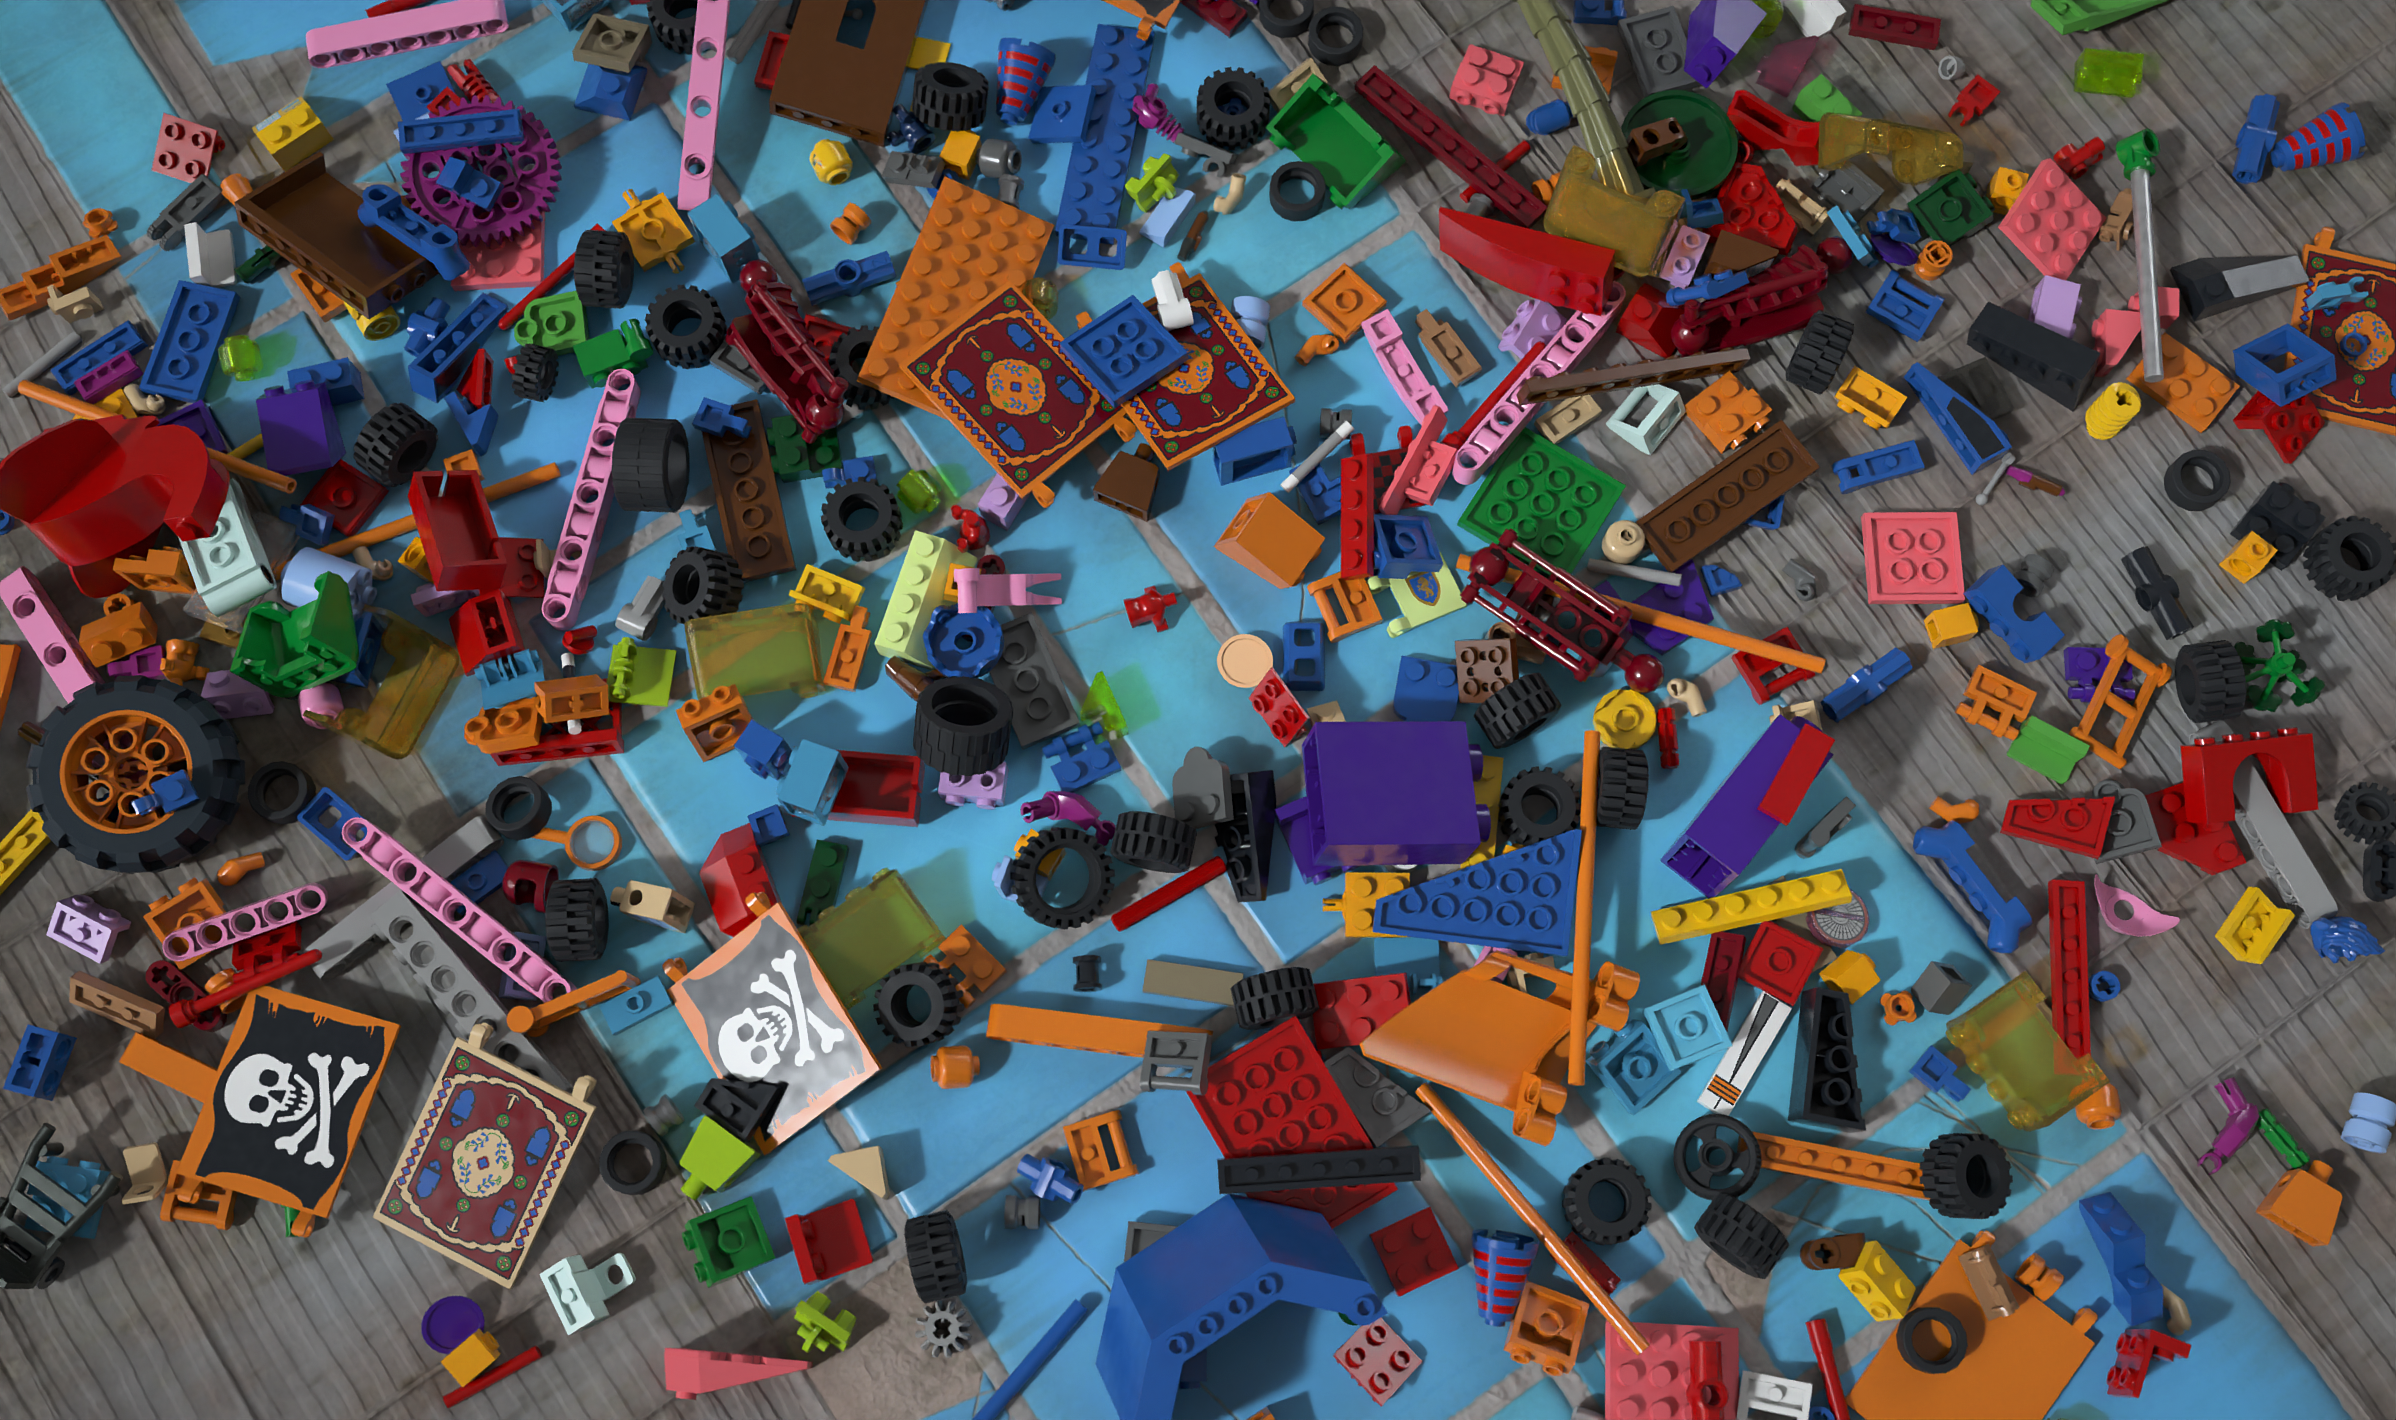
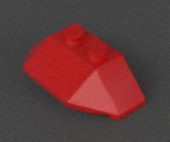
M750 823L721 834L702 866L699 875L720 931L735 937L759 918L747 906L745 902L747 896L751 893L764 892L769 898L771 907L781 902Z

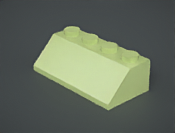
M915 530L875 641L879 655L888 658L896 656L905 663L929 670L936 669L927 658L923 641L924 631L928 627L932 612L936 607L957 604V602L943 600L950 563L975 568L978 560L977 557L968 552L961 553L956 545L946 539Z

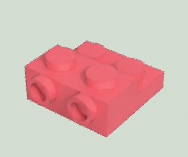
M1469 44L1452 83L1449 98L1461 105H1471L1483 109L1488 114L1504 116L1524 62Z

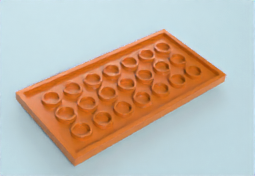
M944 176L859 373L857 382L948 420L900 369L899 364L1008 280L1026 296L1054 225Z

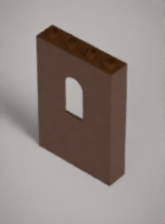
M801 0L769 99L770 114L884 147L894 115L893 109L896 107L929 0H872L875 4L876 12L864 50L836 41L849 0Z

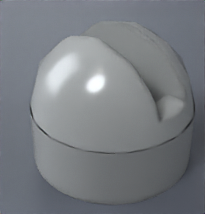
M1945 56L1940 61L1938 68L1940 77L1945 80L1960 78L1965 72V63L1957 56Z

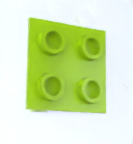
M623 637L617 645L613 644L607 678L608 701L668 707L677 651L637 647L634 644V639L630 637Z

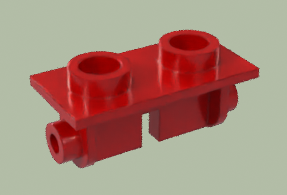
M1571 1231L1563 1242L1605 1292L1610 1295L1617 1288L1616 1285L1621 1279ZM1550 1254L1549 1256L1564 1270L1553 1255Z

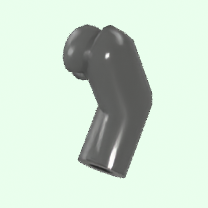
M1791 558L1782 571L1794 579L1797 597L1802 601H1810L1816 595L1815 576Z

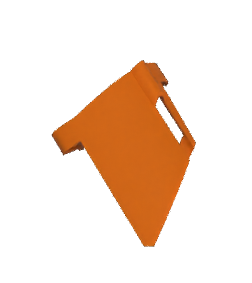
M1496 950L1485 956V959L1474 967L1467 970L1463 969L1382 1024L1359 1043L1362 1053L1368 1058L1513 1111V1134L1539 1145L1547 1146L1552 1141L1556 1131L1555 1116L1561 1112L1567 1099V1088L1560 1085V1082L1569 1067L1573 973ZM1607 961L1601 966L1595 977L1589 979L1587 1038L1596 1026L1606 1027L1614 1031H1620L1624 1027L1629 1016L1628 1000L1634 997L1639 987V973ZM1512 966L1556 984V988L1549 997L1540 999L1491 979Z

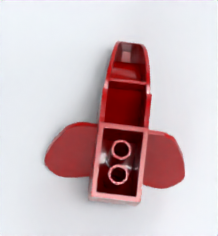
M123 414L95 420L74 419L59 426L44 429L41 434L14 449L1 461L0 510L21 520L61 562L68 565L71 576L81 593L91 598H104L120 593L130 585V582L113 570L115 558L129 559L131 555L147 558L149 549H153L164 522L184 542L211 537L229 488V471L221 462L210 459L205 443L188 427L175 424L157 426L160 421L156 416H141L127 419Z

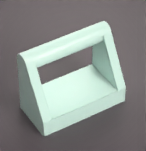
M1659 384L1634 388L1607 421L1606 425L1638 450L1651 455L1686 410L1680 393ZM1646 393L1659 401L1637 428L1623 423L1624 419Z

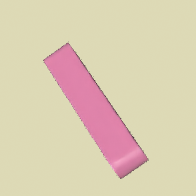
M308 883L173 931L165 938L162 945L163 953L170 960L184 961L311 916L321 911L326 905L328 892L321 884ZM309 890L316 891L321 897L320 904L314 907L306 905L303 901V893ZM283 902L288 907V915L284 918H276L270 911L271 904ZM244 913L252 915L255 919V927L249 930L241 928L238 924V916ZM208 925L218 926L222 930V939L219 941L209 940L205 935L206 927ZM174 937H183L188 941L189 949L187 952L179 953L173 949L172 940Z

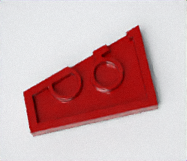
M2115 796L2103 797L2102 799H2085L2083 797L2072 798L2071 800H2009L2000 833L2099 859Z

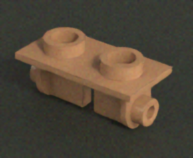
M2125 188L2118 193L2110 208V213L2119 216L2107 214L2106 220L2098 231L2101 241H2116L2118 251H2120L2125 240L2129 241L2134 232L2132 192L2129 188Z
M1989 1244L1958 1256L1988 1321L2000 1316H2009L2015 1313L2016 1309L2020 1308Z

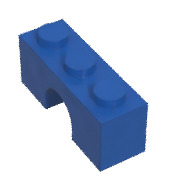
M2002 564L1987 570L1963 594L1968 598L1971 608L1977 613L1982 614L1989 622L1992 632L2002 637L2010 646V651L2014 657L2024 663L2039 660L2065 634L2045 611L2031 615L2025 621L2016 615L2013 609V601L2015 596L2024 587Z

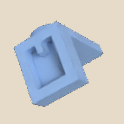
M1005 855L1002 863L997 862L992 874V881H995L994 886L1002 899L1017 903L1016 899H1018V896L1012 892L1011 886H1015V880L1011 879V872L1016 871V866L1012 865L1013 859ZM1036 874V886L1040 896L1043 897L1049 880L1047 877Z

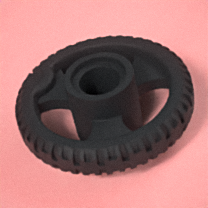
M1708 1114L1691 1121L1678 1136L1673 1153L1677 1175L1685 1187L1695 1195L1710 1201L1718 1193L1737 1198L1747 1192L1759 1175L1762 1161L1760 1146L1752 1131L1738 1119L1724 1114ZM1718 1126L1727 1127L1737 1132L1745 1141L1748 1149L1735 1153L1725 1141L1717 1139L1716 1130ZM1693 1136H1696L1703 1141L1698 1152L1701 1166L1696 1171L1689 1172L1686 1164V1150ZM1721 1149L1725 1151V1161L1718 1166L1711 1165L1709 1162L1711 1152ZM1734 1167L1742 1170L1745 1174L1740 1181L1731 1187L1724 1189L1710 1188V1180L1713 1175L1725 1176L1732 1172Z

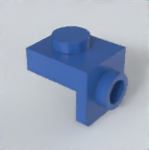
M1681 190V201L1676 202L1678 218L1684 219L1687 227L1693 229L1710 228L1713 225L1724 223L1723 211L1717 198L1692 202L1688 190Z

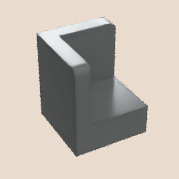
M1931 961L1911 988V992L1928 1012L1950 1015L1972 985L1953 965Z

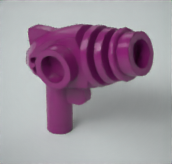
M1151 83L1147 87L1145 96L1138 95L1134 97L1132 110L1138 114L1139 122L1143 127L1155 129L1159 126L1156 133L1159 134L1164 130L1161 136L1164 137L1168 134L1166 140L1175 143L1178 132H1184L1185 129L1181 127V123L1175 125L1177 122L1176 118L1170 121L1174 116L1172 113L1166 118L1168 114L1166 104L1157 98L1159 87Z

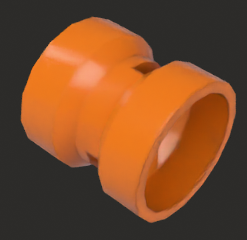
M1563 172L1551 175L1548 180L1540 179L1532 182L1533 195L1548 208L1556 201L1562 203L1571 199V188Z
M849 202L843 209V215L836 217L830 223V228L842 241L852 245L857 240L858 233L861 230H866L872 222L860 207Z
M1938 240L1926 244L1918 256V262L1914 264L1916 274L1927 281L1938 279L1953 258L1950 246Z
M229 968L215 974L207 981L205 989L209 994H212L235 984L233 974L237 973L236 970ZM248 992L218 1005V1007L224 1014L235 1012L243 1007Z
M2037 1253L2030 1255L2021 1264L2014 1276L2022 1285H2029L2033 1289L2034 1295L2042 1301L2049 1299L2064 1281V1275L2057 1269H2050L2045 1264V1259Z

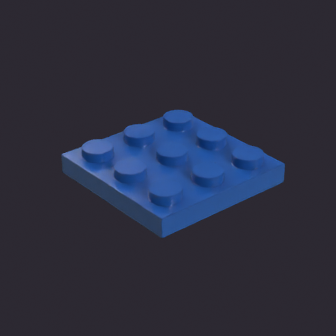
M1131 295L1059 342L1062 352L1114 408L1189 360L1188 352L1134 295Z

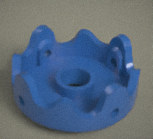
M957 603L951 606L940 605L934 609L930 623L924 631L923 641L928 660L940 673L947 677L965 676L976 679L990 672L998 663L1004 647V634L996 617L987 607L977 606V613H958ZM963 635H971L973 637L971 647L966 650L959 649L957 647L958 639Z

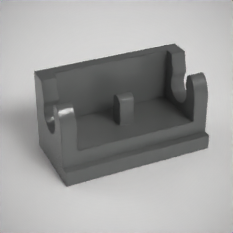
M1841 153L1818 175L1820 177L1811 186L1816 193L1833 207L1837 205L1842 213L1848 210L1857 223L1877 205L1885 191Z

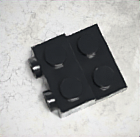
M2273 481L2261 491L2230 532V535L2237 540H2241L2251 531L2255 532L2278 550L2269 562L2282 571L2289 565L2301 547L2311 539L2326 517L2320 514L2321 509L2316 503L2312 501L2303 502L2294 495V489L2290 485Z

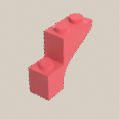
M2157 286L2160 328L2168 329L2179 317V288ZM2138 291L2134 296L2130 297L2128 311L2106 309L2098 319L2094 320L2091 329V335L2095 337V347L2093 350L2101 353L2095 377L2107 376L2112 368L2120 362L2137 334L2141 331Z

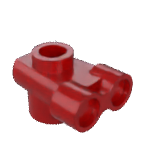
M2097 136L2086 142L2080 149H2077L2071 143L2061 148L2054 155L2053 160L2069 178L2072 177L2076 180L2082 177L2089 167L2103 160L2102 152L2105 150V145Z

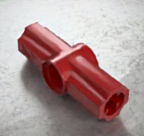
M1689 1341L1691 1382L1687 1387L1686 1397L1692 1406V1420H1724V1407L1728 1402L1729 1394L1723 1383L1721 1341ZM1707 1386L1711 1390V1399L1708 1403L1705 1402L1703 1397V1391Z

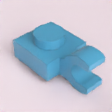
M2357 276L2345 284L2336 285L2335 282H2328L2319 285L2316 291L2306 299L2309 311L2339 306L2342 302L2362 301L2369 295L2368 291L2357 292L2354 286L2360 285L2364 278Z
M691 509L680 512L679 515L686 531L683 534L677 535L682 550H686V547L696 546L717 551L707 525L699 527Z

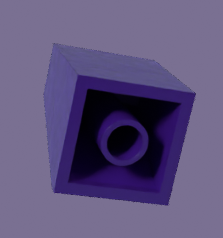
M1702 0L1689 17L1684 71L1707 89L1739 52L1767 13L1751 0Z
M305 380L295 383L296 388L285 390L283 385L273 386L264 389L265 393L256 399L268 470L287 476L330 468L346 454L325 382L315 384L314 380Z

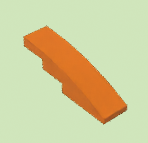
M106 234L49 255L51 263L22 273L23 281L0 289V306L9 321L48 305L47 299L51 298L47 290L48 286L54 285L60 292L67 295L120 262L122 257L109 236Z

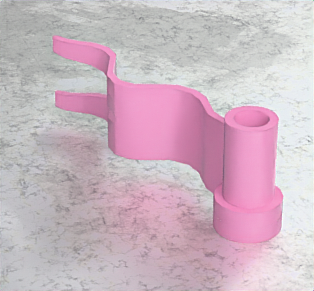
M979 568L954 569V582L958 584V613H977V606L1062 604V598L1036 595L1026 591V588L1035 584L1061 580V573L979 575Z

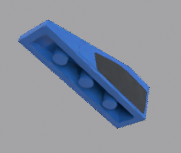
M482 293L408 365L412 391L438 403L458 383L478 349L483 347L497 327L498 321L508 311V305Z
M1918 362L1911 366L1904 376L1905 380L1971 475L2005 456L2012 446L2009 443L2007 434L1999 429L1993 420Z

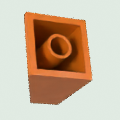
M1271 492L1247 498L1213 547L1277 588L1284 589L1292 586L1295 587L1301 582L1305 575L1303 570L1307 564L1313 562L1321 553L1322 548L1320 545L1325 540V537Z

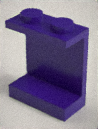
M1306 796L1275 809V819L1305 885L1311 882L1314 885H1319L1332 878L1331 874L1342 869L1345 873L1360 867L1313 866Z

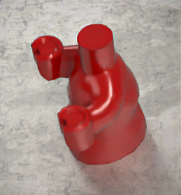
M959 505L951 507L952 517L955 520H964L960 527L961 538L957 540L958 550L961 553H965L968 549L977 550L984 547L990 539V531L985 519L973 510L962 509Z
M1155 585L1144 588L1145 594L1142 596L1124 599L1132 628L1152 620L1157 632L1169 629L1166 618H1164L1166 607L1178 604L1174 592L1162 596L1157 592Z

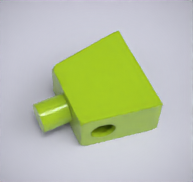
M705 1115L679 1164L692 1173L680 1190L695 1201H697L707 1186L722 1193L761 1154Z

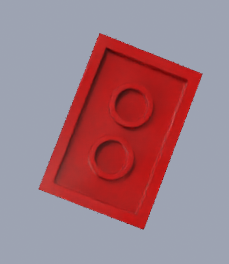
M1402 972L1313 983L1319 1009L1313 1014L1317 1050L1360 1045L1359 1043L1410 1005L1407 973Z

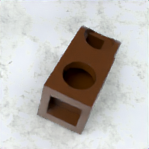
M1671 117L1632 129L1627 138L1629 144L1627 151L1635 167L1645 165L1651 158L1679 149L1687 142L1688 138L1676 117Z

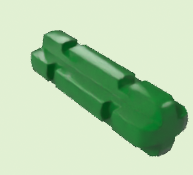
M2267 1108L2260 1110V1117L2256 1126L2259 1129L2263 1128L2265 1130L2263 1134L2281 1155L2285 1153L2287 1156L2285 1158L2286 1161L2295 1169L2307 1164L2310 1160L2309 1155L2303 1148L2299 1149L2297 1147L2298 1142L2280 1122L2278 1124L2275 1122L2276 1117Z

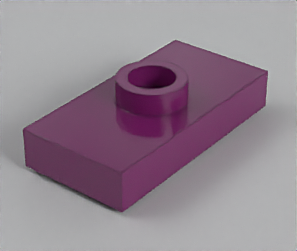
M126 350L74 381V384L85 402L94 405L144 373L132 354Z

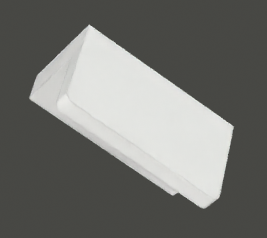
M1779 0L1809 42H1814L1839 28L1846 14V10L1838 0Z
M196 222L184 224L190 279L196 284L215 288L236 285L237 273L234 270L236 264L233 237L230 230L205 233Z

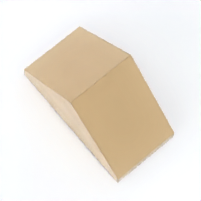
M874 1146L835 1154L829 1158L828 1161L882 1199L887 1200L890 1196L883 1149L881 1147Z

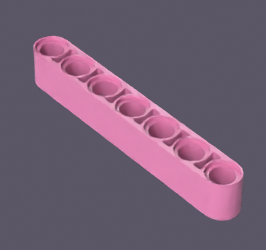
M457 0L316 28L308 31L305 37L309 63L316 68H330L505 32L509 26L504 0Z

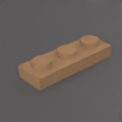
M78 971L70 977V1003L153 1039L163 1032L165 1007L82 971Z

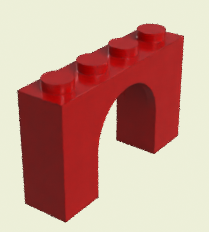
M2298 727L2278 728L2277 734L2271 735L2269 730L2249 732V738H2243V734L2222 735V741L2215 742V737L2194 738V744L2181 746L2187 822L2212 824L2236 820L2233 793L2234 775L2240 763L2250 755L2256 757L2262 764L2266 773L2267 789L2282 813L2319 810L2313 733H2298Z

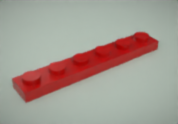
M2052 879L2048 882L2054 1074L2087 1077L2092 1075L2085 881Z

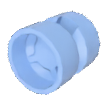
M1236 297L1232 300L1230 313L1257 349L1261 350L1264 348L1265 326L1268 324L1270 305L1268 302L1257 297Z
M2354 1093L2349 1113L2353 1118L2345 1122L2341 1139L2354 1147L2366 1151L2386 1153L2392 1135L2387 1128L2394 1127L2396 1104L2373 1094Z

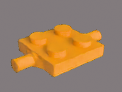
M628 189L631 198L626 191L622 194V197L630 208L624 215L612 221L617 232H624L628 236L633 256L644 272L660 262L666 261L673 273H679L676 265L680 271L684 269V265L676 254L695 242L692 234L663 192L649 200L640 202L634 190Z
M1345 872V890L1342 899L1323 898L1322 904L1334 905H1323L1322 910L1323 912L1342 911L1345 920V938L1408 937L1372 932L1376 899L1410 888V873Z

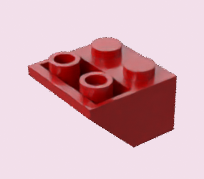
M500 589L469 599L448 619L467 677L475 674L474 669L479 668V664L495 660L497 666H499L498 658L502 657L504 663H508L507 655L511 654L513 660H515L514 653L525 650L511 602Z

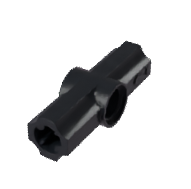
M2143 546L2125 555L2121 561L2136 586V600L2144 611L2151 612L2165 639H2174L2194 628L2178 600L2180 592L2177 583L2170 575L2163 574L2149 547Z

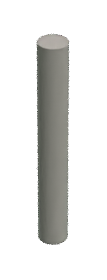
M75 331L71 332L2 388V391L12 398L19 392L18 385L22 380L32 382L83 339Z
M1589 559L1587 571L1679 587L1682 580V574L1596 559Z

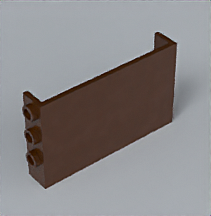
M320 151L234 202L238 224L367 319H371L392 304L399 302L404 296L422 287L427 281L439 274V271L432 262L379 226L374 228L367 227L361 222L358 217V208L364 202L363 198L326 172L324 154Z

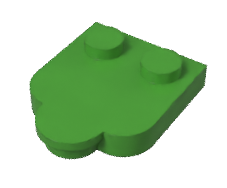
M577 291L531 301L525 308L524 319H521L515 325V339L523 347H525V344L531 343L552 348L558 356L573 353V345L590 339L586 306L582 305Z

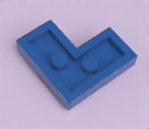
M1319 463L1297 485L1318 525L1341 514V476L1329 481ZM1297 466V467H1295V468L1289 470V473L1291 474V473H1292L1293 471H1295L1299 466Z

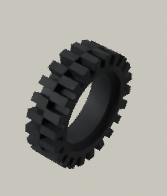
M1054 827L1049 831L1042 830L1038 832L1039 836H1031L1027 840L1029 844L1026 847L1021 846L1018 852L1021 853L1020 858H1014L1012 864L1016 866V871L1011 872V879L1015 880V886H1011L1012 892L1018 896V899H1016L1018 906L1025 909L1023 912L1027 916L1032 917L1034 921L1052 928L1082 927L1081 923L1083 922L1087 924L1092 922L1094 914L1100 915L1104 911L1101 905L1109 903L1111 897L1107 896L1108 890H1114V884L1110 883V877H1115V871L1109 868V864L1113 862L1111 857L1104 853L1107 849L1104 845L1098 844V839L1094 836L1087 835L1086 832L1066 827ZM1070 848L1078 852L1087 863L1089 870L1088 887L1084 895L1076 903L1063 908L1052 907L1042 899L1036 886L1037 870L1042 860L1049 853L1057 849Z

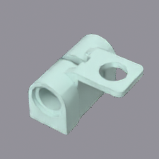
M623 1253L615 1254L588 1270L581 1255L564 1258L539 1274L568 1335L587 1330L607 1319L610 1314L604 1301L627 1288L636 1280ZM612 1265L620 1266L623 1271V1279L619 1284H614L609 1280L608 1271Z

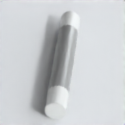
M1345 421L1280 486L1287 493L1291 492L1354 430L1353 426L1348 421Z

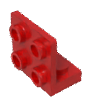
M2259 391L2254 394L2233 419L2238 429H2263L2285 464L2293 463L2325 424L2308 394L2280 407Z
M849 1199L804 1216L796 1214L785 1218L804 1284L812 1285L872 1264L874 1261L857 1203L854 1199Z
M2125 1329V1332L2119 1336L2116 1343L2118 1356L2115 1366H2112L2107 1374L2106 1383L2109 1385L2107 1394L2114 1397L2139 1398L2150 1360L2160 1362V1359L2173 1362L2174 1358H2188L2192 1345L2153 1329Z

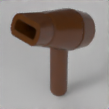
M893 656L885 665L886 675L916 702L920 692L927 685L947 678L937 669L923 673L896 656Z

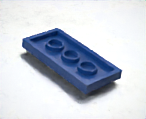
M179 280L139 389L147 394H158L162 397L189 403L203 400L240 296L234 291Z

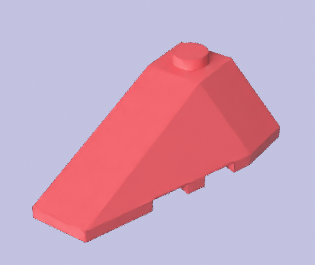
M665 1348L664 1352L666 1390L676 1391V1398L696 1400L697 1393L718 1391L812 1369L813 1361L687 1348Z

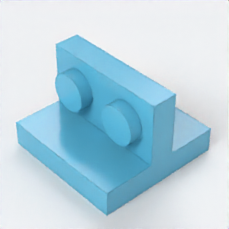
M1705 984L1642 1010L1670 1072L1733 1046Z

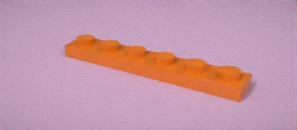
M1752 1131L1761 1150V1169L1930 1201V1198H1925L1923 1194L1924 1184H1920L1919 1176H1922V1170L1919 1169L1920 1163ZM1740 1135L1738 1139L1737 1153L1743 1152L1746 1149H1748L1745 1141Z

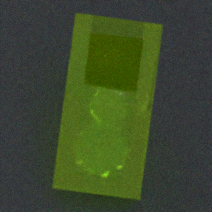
M1103 671L1096 673L1080 711L1081 721L1105 712V714L1101 715L1107 732L1114 731L1116 738L1119 739L1129 734L1128 726Z

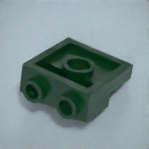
M1959 168L1907 203L1908 209L1913 213L1931 240L1945 242L1950 247L1965 236L1967 238L1992 222V212L1995 210L1987 196L1981 198L1976 192L1975 188L1978 186L1973 177L1968 172L1963 174Z
M793 415L771 418L772 427L767 428V435L770 446L775 445L777 454L771 456V463L774 474L779 473L783 483L823 477L822 470L827 468L843 469L837 426L826 430L825 433L819 434L814 443H807L801 437L804 429Z

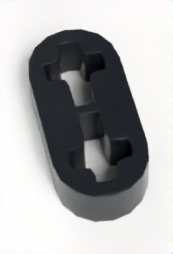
M2384 840L2379 844L2375 842L2367 846L2364 851L2363 891L2370 900L2375 902H2383L2396 896V845L2388 840ZM2381 850L2382 854L2387 855L2388 859L2382 861V857L2377 856L2376 852ZM2381 881V885L2386 886L2387 890L2381 892V888L2376 887L2375 883Z

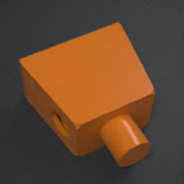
M2313 1160L2308 1172L2302 1169L2285 1172L2255 1212L2312 1247L2328 1245L2343 1198L2341 1192L2327 1185L2333 1168L2324 1162Z

